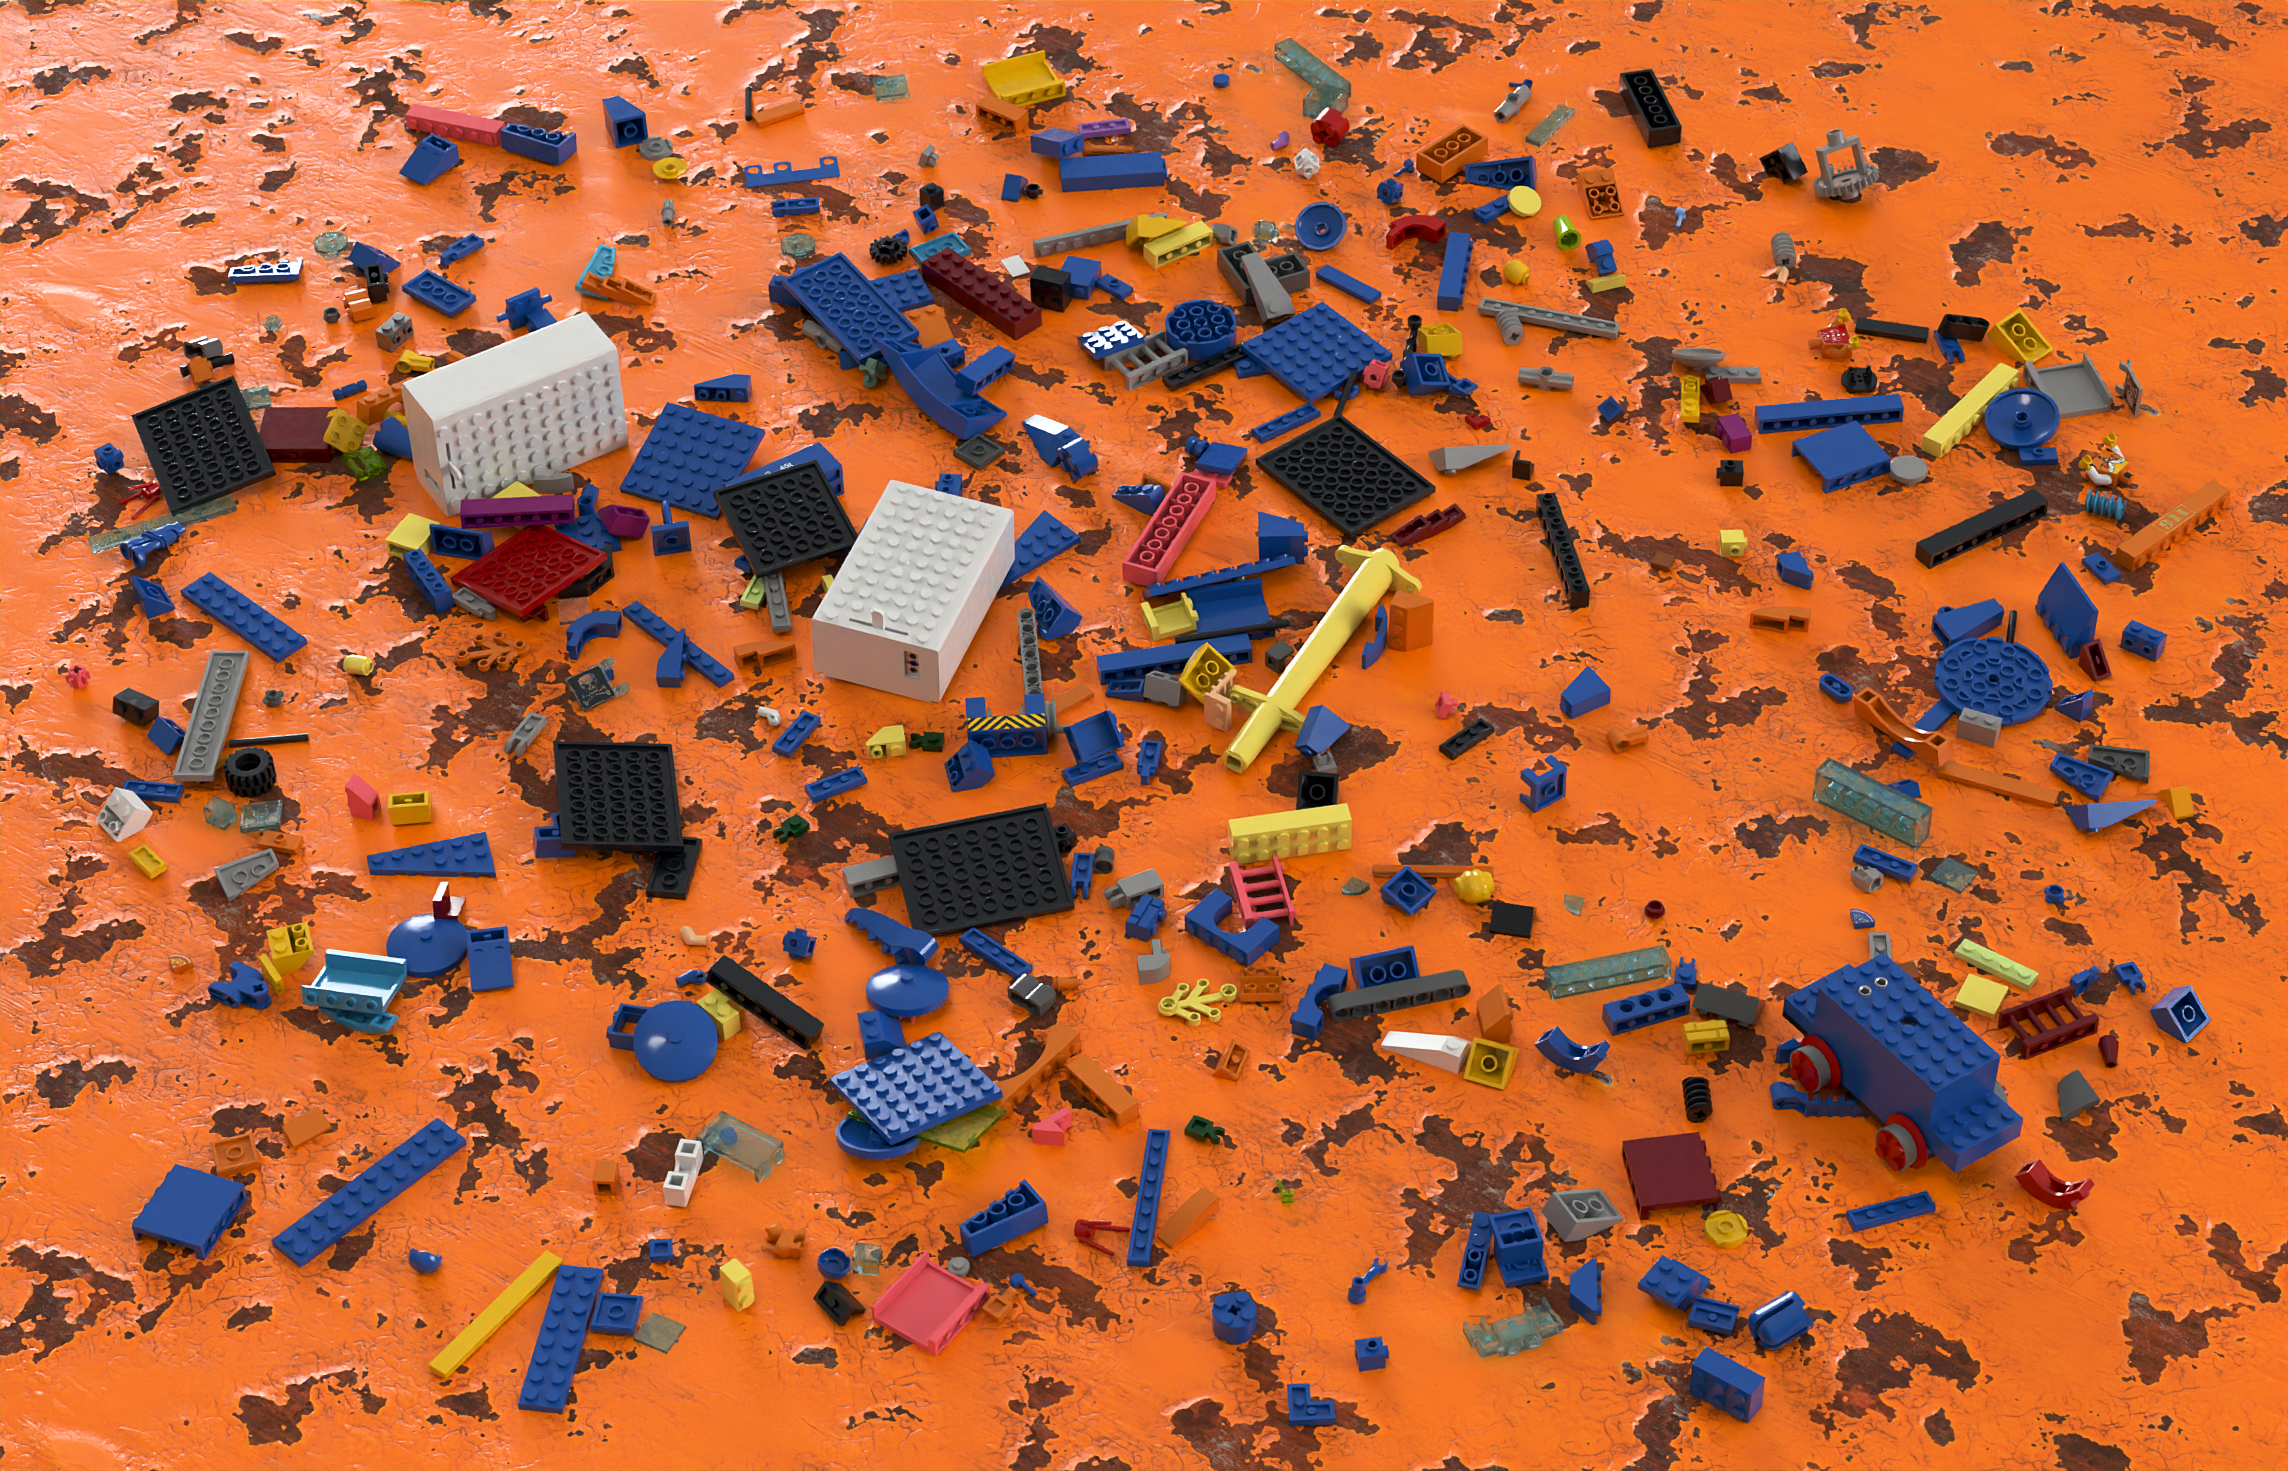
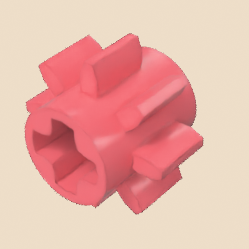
M81 665L71 666L68 669V674L65 675L66 682L70 683V687L77 689L85 687L88 684L87 679L91 678L89 671H86V667Z

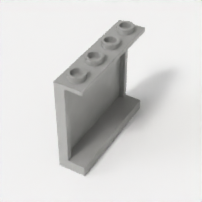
M2083 353L2082 362L2035 369L2031 361L2024 362L2022 377L2030 389L2041 391L2050 396L2059 409L2060 419L2110 412L2113 395L2108 391L2106 383L2102 381L2099 371L2095 369L2093 361L2088 357L2087 353Z

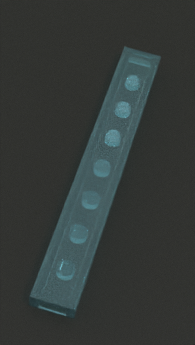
M231 495L87 539L93 554L118 547L125 541L140 538L142 533L164 525L166 526L169 523L179 522L185 527L235 512L237 508Z

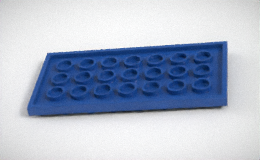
M842 252L782 279V285L859 365L867 362L869 357L873 359L882 355L876 344L879 339L894 338L897 339L898 343L905 344L919 337V330Z

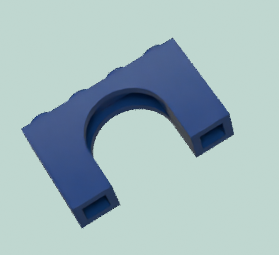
M1215 889L1184 916L1185 930L1189 934L1201 939L1204 943L1216 948L1220 953L1234 959L1237 963L1248 967L1279 941V926L1262 917L1247 931L1241 933L1222 931L1217 925L1232 913V898Z

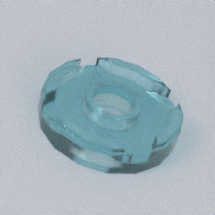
M338 231L322 233L313 242L315 252L320 253L324 257L338 256L343 250L345 252L349 246L347 236Z
M794 233L786 236L781 241V252L786 257L788 255L792 259L806 258L811 255L812 251H815V240L808 234Z

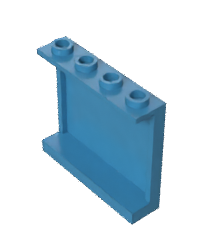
M327 949L325 952L326 964L311 986L302 985V1001L304 1005L383 1015L407 978V960Z

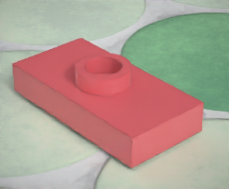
M1196 468L1192 475L1215 480L1216 486L1223 489L1227 487L1233 478V474L1227 476Z

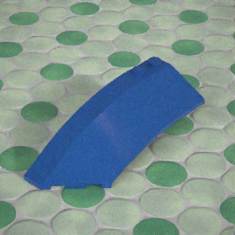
M894 338L877 340L876 344L895 378L908 395L927 415L945 427L947 431L957 435L959 439L968 440L978 433L982 434L1007 416V412L987 401L978 393L971 396L955 387V376L957 373L939 352L940 348L925 349L922 348V344L908 342L907 345L901 344Z

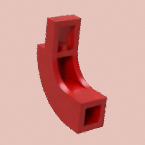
M1410 215L1392 222V230L1386 235V248L1393 250L1403 241L1411 238H1421L1436 244L1446 236V222L1427 215Z
M2040 1159L2025 1163L2015 1175L2021 1186L2034 1198L2051 1207L2063 1210L2075 1209L2080 1201L2090 1195L2089 1191L2095 1185L2091 1178L2076 1182L2060 1180L2046 1168Z

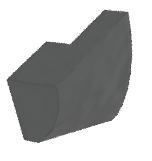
M2079 1070L2069 1073L2058 1083L2057 1091L2061 1122L2079 1117L2081 1110L2099 1105L2100 1098Z

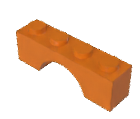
M406 378L401 382L357 400V419L367 426L382 421L386 411L392 404L400 402L404 405L401 391L402 383L414 378Z

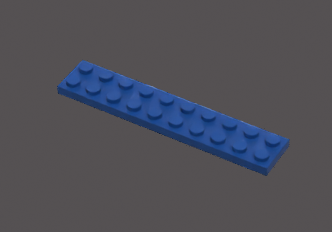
M437 1117L272 1239V1245L298 1267L302 1268L467 1145L466 1139Z

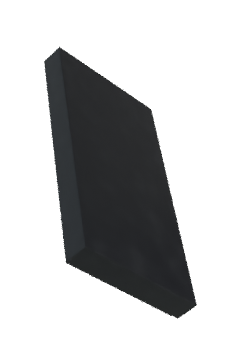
M683 837V852L658 851L646 888V897L686 900L703 844L702 838Z

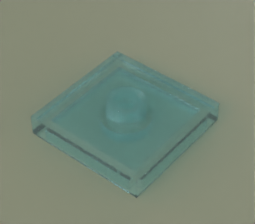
M905 74L872 78L877 102L910 98Z
M282 800L242 804L240 832L280 829L283 813Z

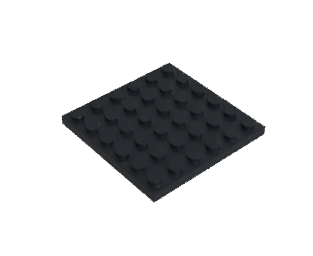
M817 459L713 491V496L757 579L851 550L858 538V534Z

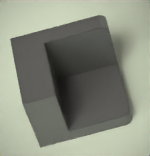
M1280 640L1265 651V666L1277 674L1284 671V659L1294 653V648Z

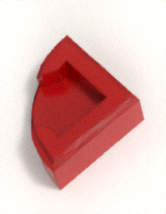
M1474 414L1465 416V422L1475 430L1487 426L1491 422V419L1485 415H1482V417L1474 416Z

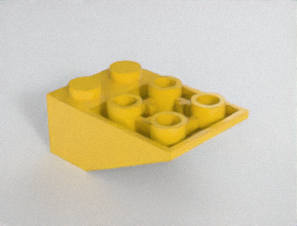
M1146 214L1138 215L1126 226V246L1143 248V245L1180 230L1187 224V221H1181L1180 218L1165 219L1163 216L1148 217Z

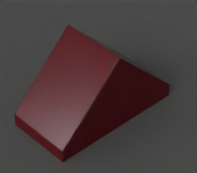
M2100 639L2081 645L2078 666L2094 682L2112 676Z

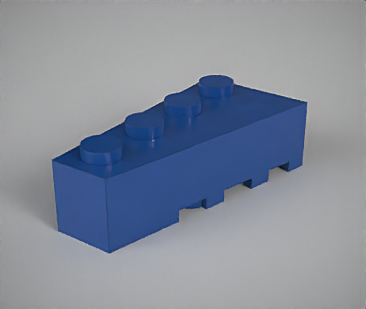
M509 123L501 130V148L522 154L523 156L536 158L539 161L560 165L577 151L576 133L570 132L569 135L562 134V131L558 130L552 133L546 132L545 128L532 130L531 126Z
M1026 1179L1019 1183L1020 1186L1015 1190H1008L1004 1198L998 1202L994 1200L990 1203L987 1210L984 1212L979 1211L959 1225L962 1246L971 1257L1049 1223L1046 1202Z

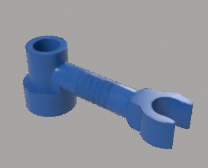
M1376 1258L1371 1269L1362 1278L1355 1277L1352 1279V1285L1348 1290L1347 1296L1351 1303L1361 1304L1365 1301L1366 1286L1377 1275L1387 1271L1388 1262L1384 1265H1378L1379 1258Z

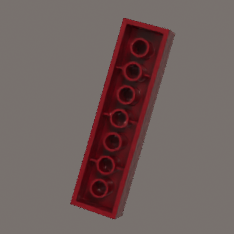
M949 247L921 262L922 278L1015 341L1042 326L1041 308Z

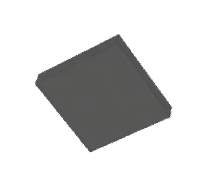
M979 433L953 450L954 457L978 471H981L1005 454L1003 447Z

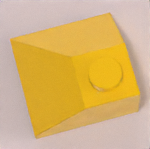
M1474 1037L1463 1078L1504 1090L1514 1070L1519 1048Z

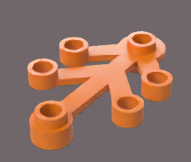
M495 631L493 633V641L495 643H502L506 647H501L485 640L483 634H476L473 637L474 644L482 646L487 650L468 652L465 649L457 651L455 660L458 666L465 667L471 663V659L488 657L478 661V669L480 671H488L496 660L499 668H507L515 657H525L530 650V646L526 641H513L504 637L502 631Z

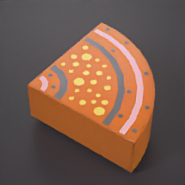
M168 955L174 973L194 967L193 961L186 955Z

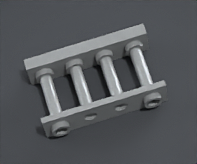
M1161 330L1145 337V343L1105 356V371L1108 372L1117 368L1125 376V388L1130 392L1187 366L1188 351L1184 347L1177 351L1171 349L1165 343V331ZM1161 348L1167 355L1160 358L1153 351ZM1146 355L1153 362L1145 365L1138 357ZM1131 361L1138 369L1130 371L1123 364Z

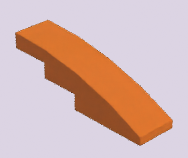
M587 272L581 285L582 288L596 294L636 305L651 306L656 295L655 292L624 278L623 282H620L608 275L602 279L590 272Z

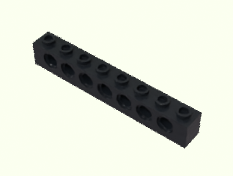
M1555 492L1537 494L1536 513L1570 609L1589 607L1590 589Z

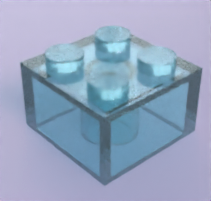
M1318 81L1303 98V116L1315 119L1321 111L1329 107L1343 113L1348 107V90Z

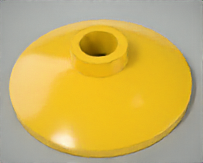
M675 157L661 159L653 166L654 174L662 179H675L687 171L686 162Z

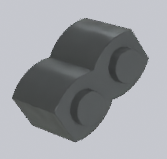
M202 336L182 343L184 355L189 359L201 356V359L205 357L210 359L223 354V345L217 338L209 339Z
M1022 974L1008 987V999L1017 1006L1024 1007L1031 1014L1041 1017L1056 1003V992L1051 986L1039 983L1034 976Z

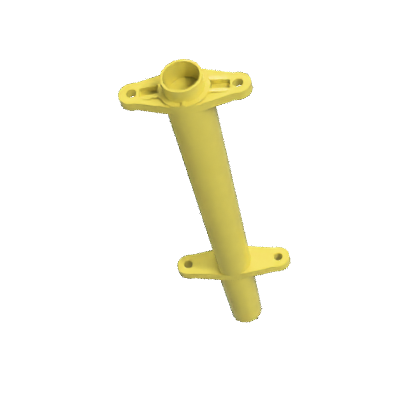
M1346 545L1339 546L1335 552L1336 559L1354 571L1355 575L1268 695L1239 685L1232 686L1228 691V698L1231 699V702L1250 712L1251 715L1222 756L1224 766L1241 774L1248 768L1279 728L1299 735L1306 717L1295 711L1294 708L1387 589L1393 591L1402 590L1416 595L1422 589L1421 582L1399 567V561L1391 551L1378 548L1374 552H1369Z

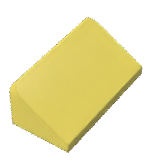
M1613 274L1587 280L1586 284L1592 293L1625 286V275Z

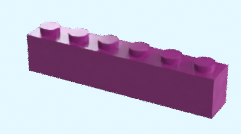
M573 495L461 500L460 519L462 529L571 524L575 520Z

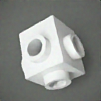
M1304 148L1293 158L1295 170L1300 176L1303 175L1309 179L1320 169L1318 156L1307 148Z

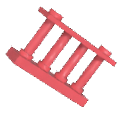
M1273 855L1272 866L1243 870L1239 868L1237 861L1229 862V878L1245 931L1250 929L1262 917L1272 919L1287 916L1289 925L1294 926V917H1297L1296 906L1291 904L1283 877V863L1278 861L1277 855ZM1274 874L1276 879L1251 884L1243 883L1244 878ZM1278 888L1280 892L1277 895L1264 897H1247L1248 892ZM1283 902L1284 905L1283 909L1256 913L1251 910L1253 906Z

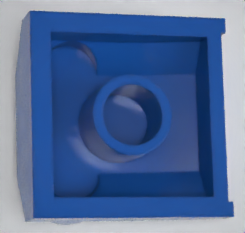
M1406 865L1385 883L1379 892L1386 904L1396 905L1402 911L1412 916L1422 909L1437 891Z

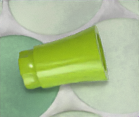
M1560 215L1555 218L1553 226L1558 246L1566 251L1577 248L1581 242V235L1575 229L1571 220L1566 215Z

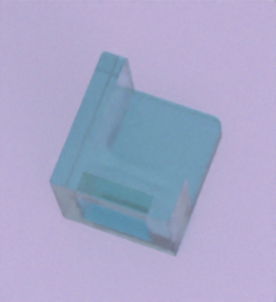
M855 1243L852 1256L853 1274L879 1275L881 1245Z

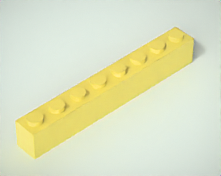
M2000 362L1923 435L1921 450L1938 458H1941L1945 453H1949L1951 448L1958 444L1965 434L1967 435L1975 425L1979 424L1980 420L1985 416L1988 405L1994 398L2018 386L2020 381L2018 379L2019 370Z

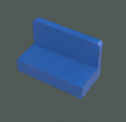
M157 716L147 736L167 755H172L177 744H183L186 732L172 719Z

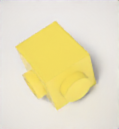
M1720 530L1719 548L1721 557L1743 556L1744 549H1747L1748 546L1747 537H1744L1743 530Z

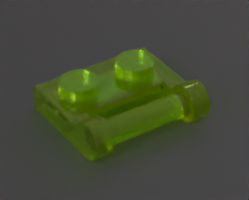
M371 445L353 453L345 452L341 456V460L348 464L359 481L387 471V465ZM355 461H358L365 470L360 469Z

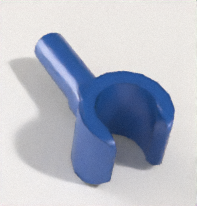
M1525 79L1523 83L1509 82V86L1521 87L1526 85L1530 89L1533 81Z
M1407 159L1403 163L1404 167L1393 174L1394 177L1405 172H1414L1413 161Z
M1021 1273L1009 1276L1010 1286L1013 1288L1021 1286L1022 1289L1026 1290L1033 1297L1037 1295V1292L1027 1285Z

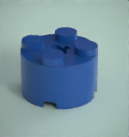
M1078 437L1057 449V454L1062 461L1060 463L1061 469L1065 473L1068 471L1074 481L1086 476L1098 467L1095 453H1090L1088 450L1090 445L1082 437Z
M1243 1291L1217 1296L1212 1306V1330L1216 1338L1226 1340V1343L1231 1345L1249 1341L1251 1335L1257 1329V1309L1254 1301L1249 1297L1248 1293Z

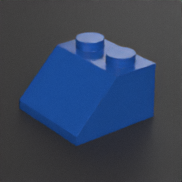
M356 241L347 259L353 263V267L359 270L364 269V265L382 263L383 273L387 272V274L401 265L399 261L383 251Z
M1411 353L1401 363L1402 370L1406 372V383L1410 395L1425 396L1451 386L1442 354Z
M2191 985L2173 988L2149 1010L2161 1030L2183 1043H2187L2211 1021Z
M879 1010L857 1013L858 1029L866 1061L873 1060L878 1056L906 1046L900 1020Z

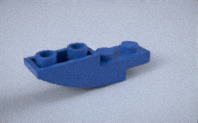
M1474 1211L1457 1287L1480 1290L1493 1236L1488 1216L1494 1214Z

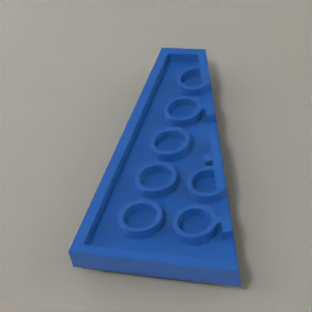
M486 832L367 855L370 875L395 876L397 873H407L408 876H415L416 873H422L430 877H458L462 874L470 875L471 878H478L479 875H489V878H496Z

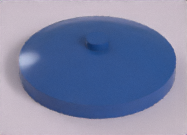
M2030 388L2012 389L1998 395L1991 401L1985 412V427L1988 435L1997 444L2013 450L2036 448L2045 444L2055 435L2060 422L2059 409L2055 401L2047 394Z
M433 913L416 915L401 922L392 930L386 943L388 957L407 960V976L415 978L440 976L456 968L465 959L468 953L467 930L457 919H434Z
M900 964L884 968L872 975L866 984V999L875 1010L891 1016L912 1017L930 1013L941 1007L949 996V982L946 976L932 967L919 964Z
M682 1000L665 1001L650 1008L638 1021L633 1036L634 1053L641 1067L652 1077L669 1083L687 1082L703 1074L712 1064L718 1048L717 1030L711 1017L699 1006Z
M858 1112L843 1119L836 1128V1142L838 1146L850 1155L865 1159L898 1157L915 1149L922 1140L921 1132L894 1145H890Z

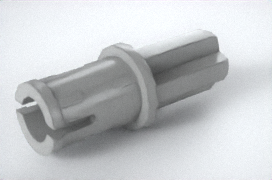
M669 198L666 199L661 210L663 216L662 224L666 227H670L673 224V216L675 215L674 201Z

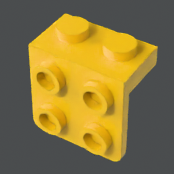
M335 409L329 411L326 418L331 420L323 437V441L350 457L355 456L368 426L362 423L361 420L348 415L344 410Z

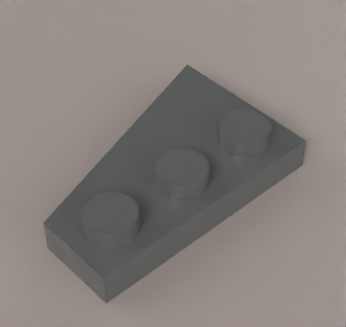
M2089 744V764L2148 784L2150 751Z

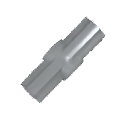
M1522 85L1513 93H1508L1505 96V101L1494 111V117L1497 121L1503 123L1512 115L1518 114L1520 107L1531 97L1532 91L1528 86Z
M809 319L804 322L802 333L814 339L818 347L822 349L828 347L837 353L846 351L822 326Z
M1548 366L1539 369L1520 367L1518 382L1538 385V388L1541 390H1550L1552 388L1572 390L1574 375L1554 372V369Z

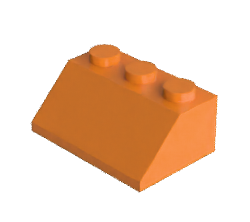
M1398 590L1389 607V647L1408 652L1432 645L1434 600Z

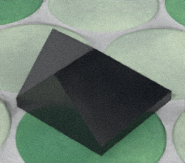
M1299 770L1296 810L1337 805L1339 774Z

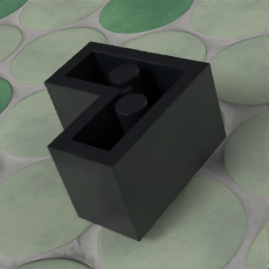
M1793 141L1759 158L1766 173L1777 170L1784 184L1808 172Z

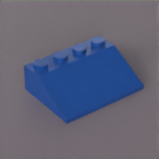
M2062 562L2038 595L2035 610L2037 615H2040L2043 619L2045 626L2052 632L2054 639L2059 642L2063 652H2066L2068 657L2073 659L2080 657L2081 645L2094 640L2099 611L2065 563Z

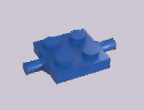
M537 287L505 299V313L496 316V320L500 323L508 319L509 327L512 331L524 327L528 323L527 315L542 310L543 304L552 301V297L550 294L541 297L540 290Z

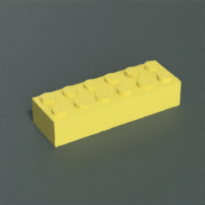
M1347 803L1228 820V849L1231 860L1237 861L1238 864L1273 860V855H1277V858L1280 859L1352 848V818Z

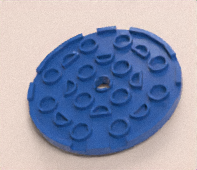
M1987 636V639L1977 640L1975 637L1952 644L1940 655L1934 671V684L1937 693L1949 708L1958 715H1961L1965 707L2002 718L2001 726L2021 724L2038 716L2049 703L2053 687L2049 669L2037 654L2019 643L2011 644L2004 642L2003 638Z

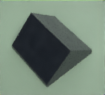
M1493 901L1489 933L1530 939L1537 907Z

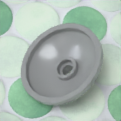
M1680 348L1672 350V356L1683 365L1693 367V370L1702 371L1704 367L1713 366L1726 357V352L1708 348Z

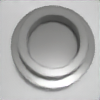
M955 1257L948 1262V1271L960 1278L964 1277L970 1269L969 1261L963 1257Z

